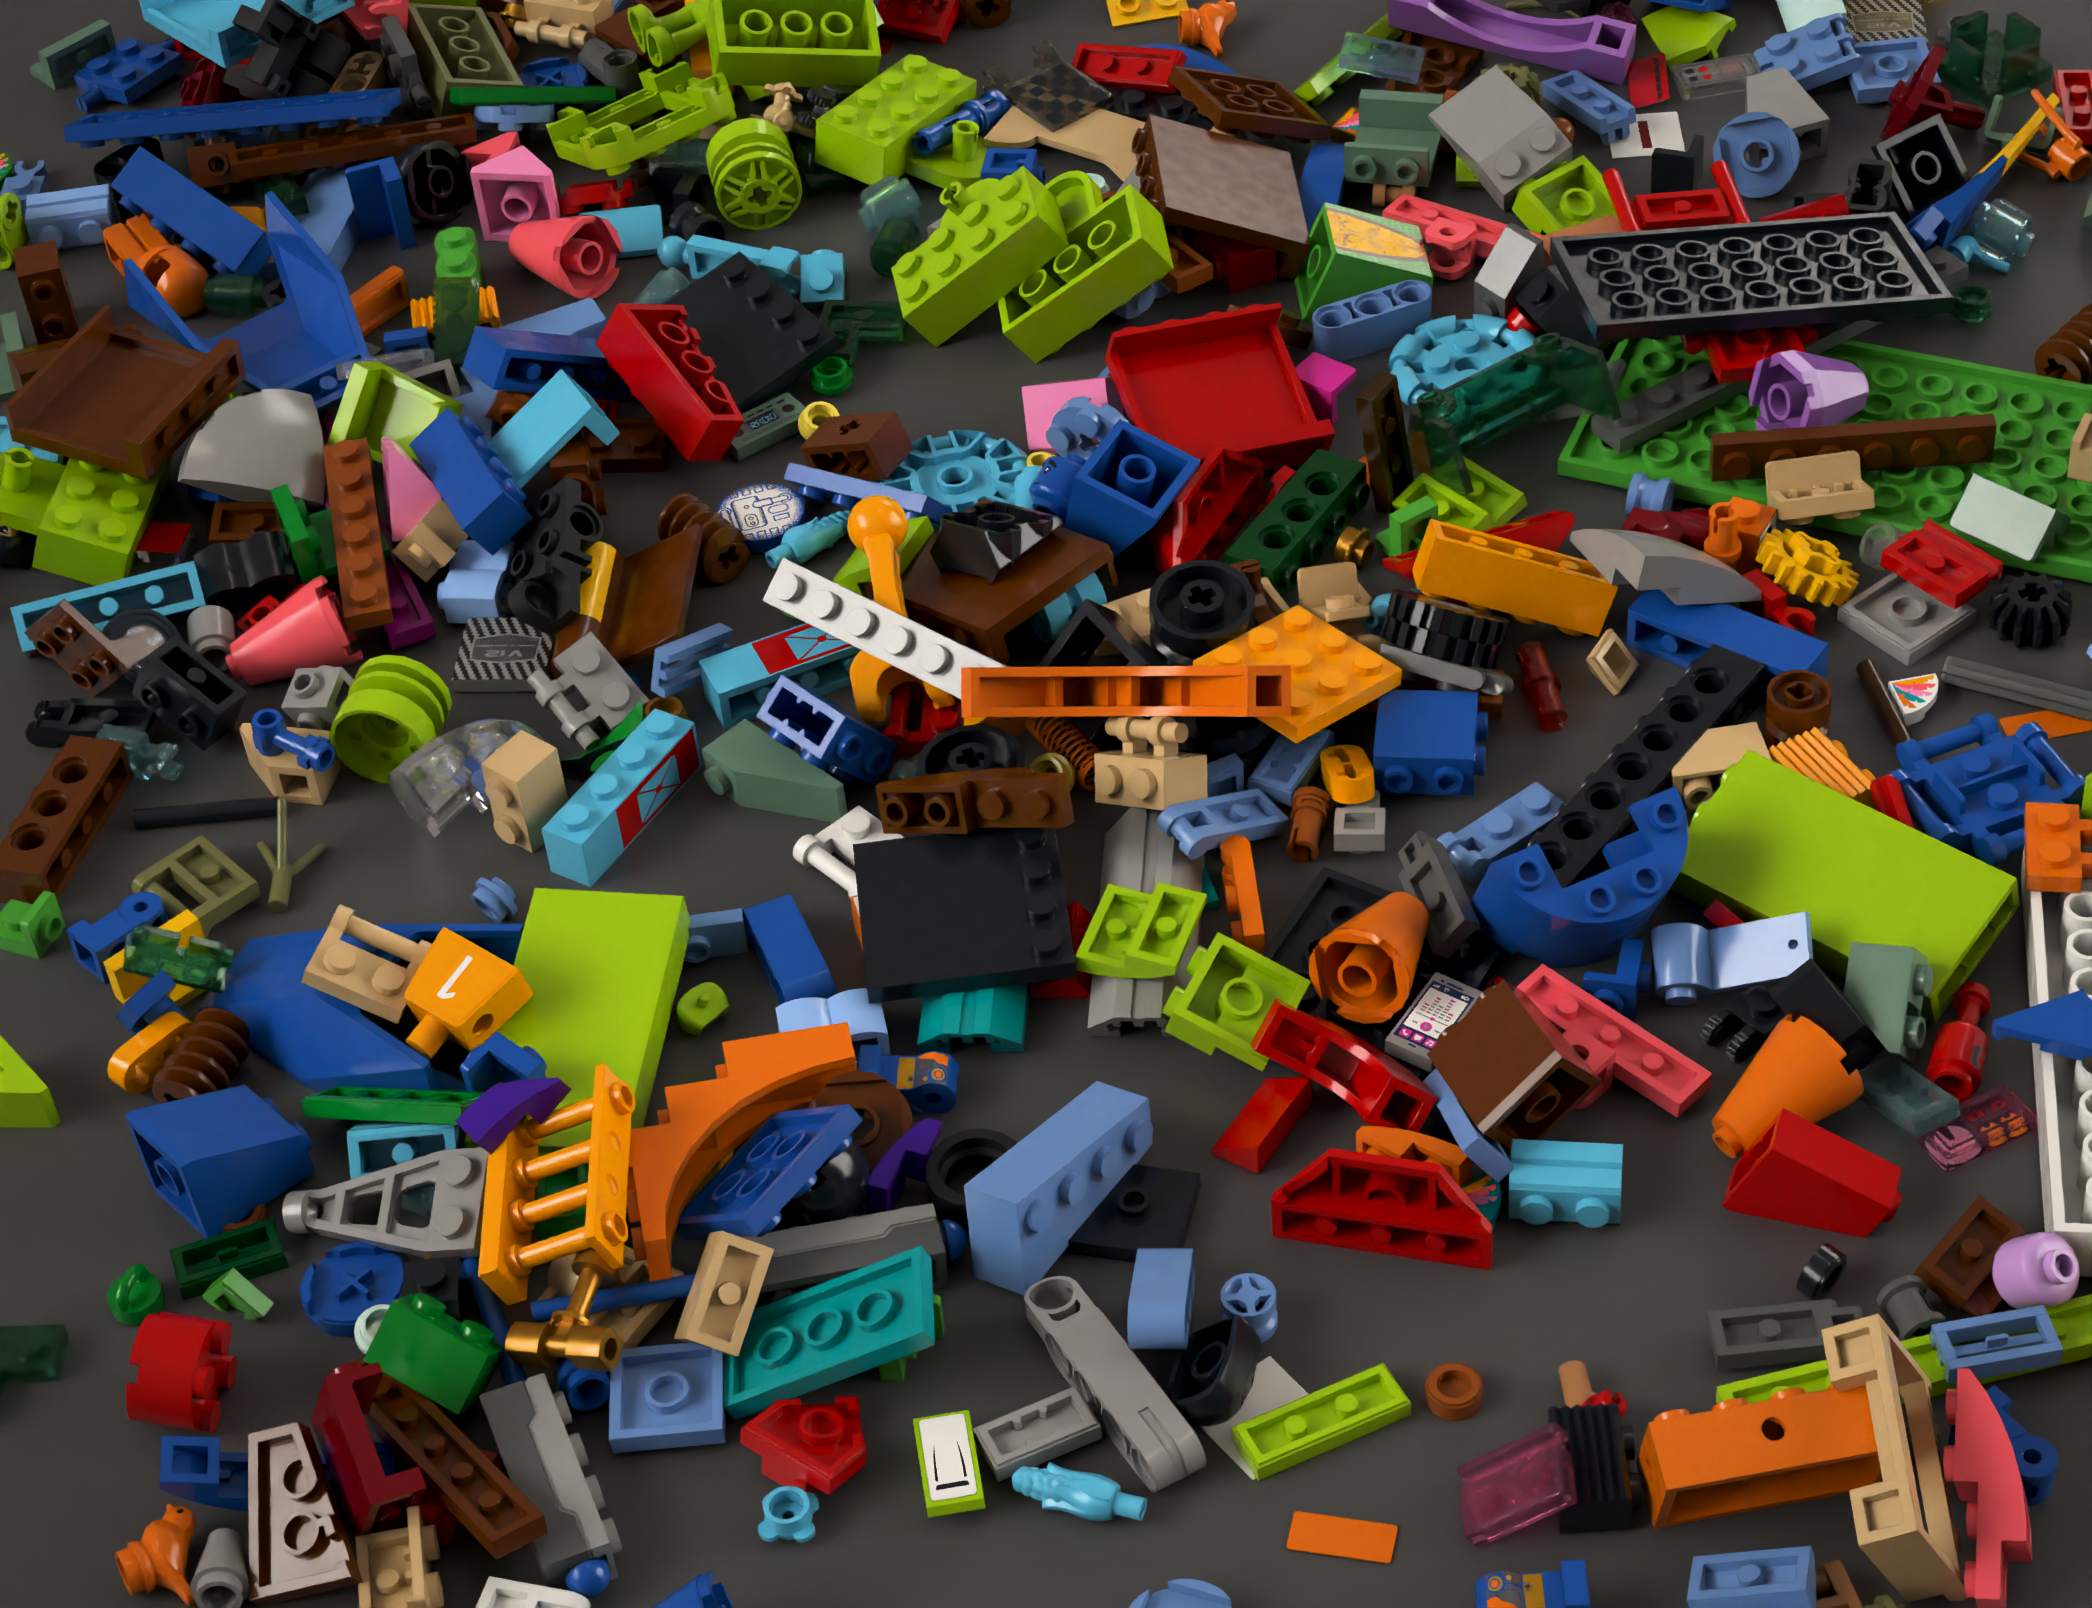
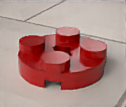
M616 179L571 184L570 189H566V194L562 195L560 186L555 187L560 213L574 214L585 212V209H588L587 204L600 202L602 210L626 207L628 198L634 197L632 179H625L623 181L624 187L617 188Z

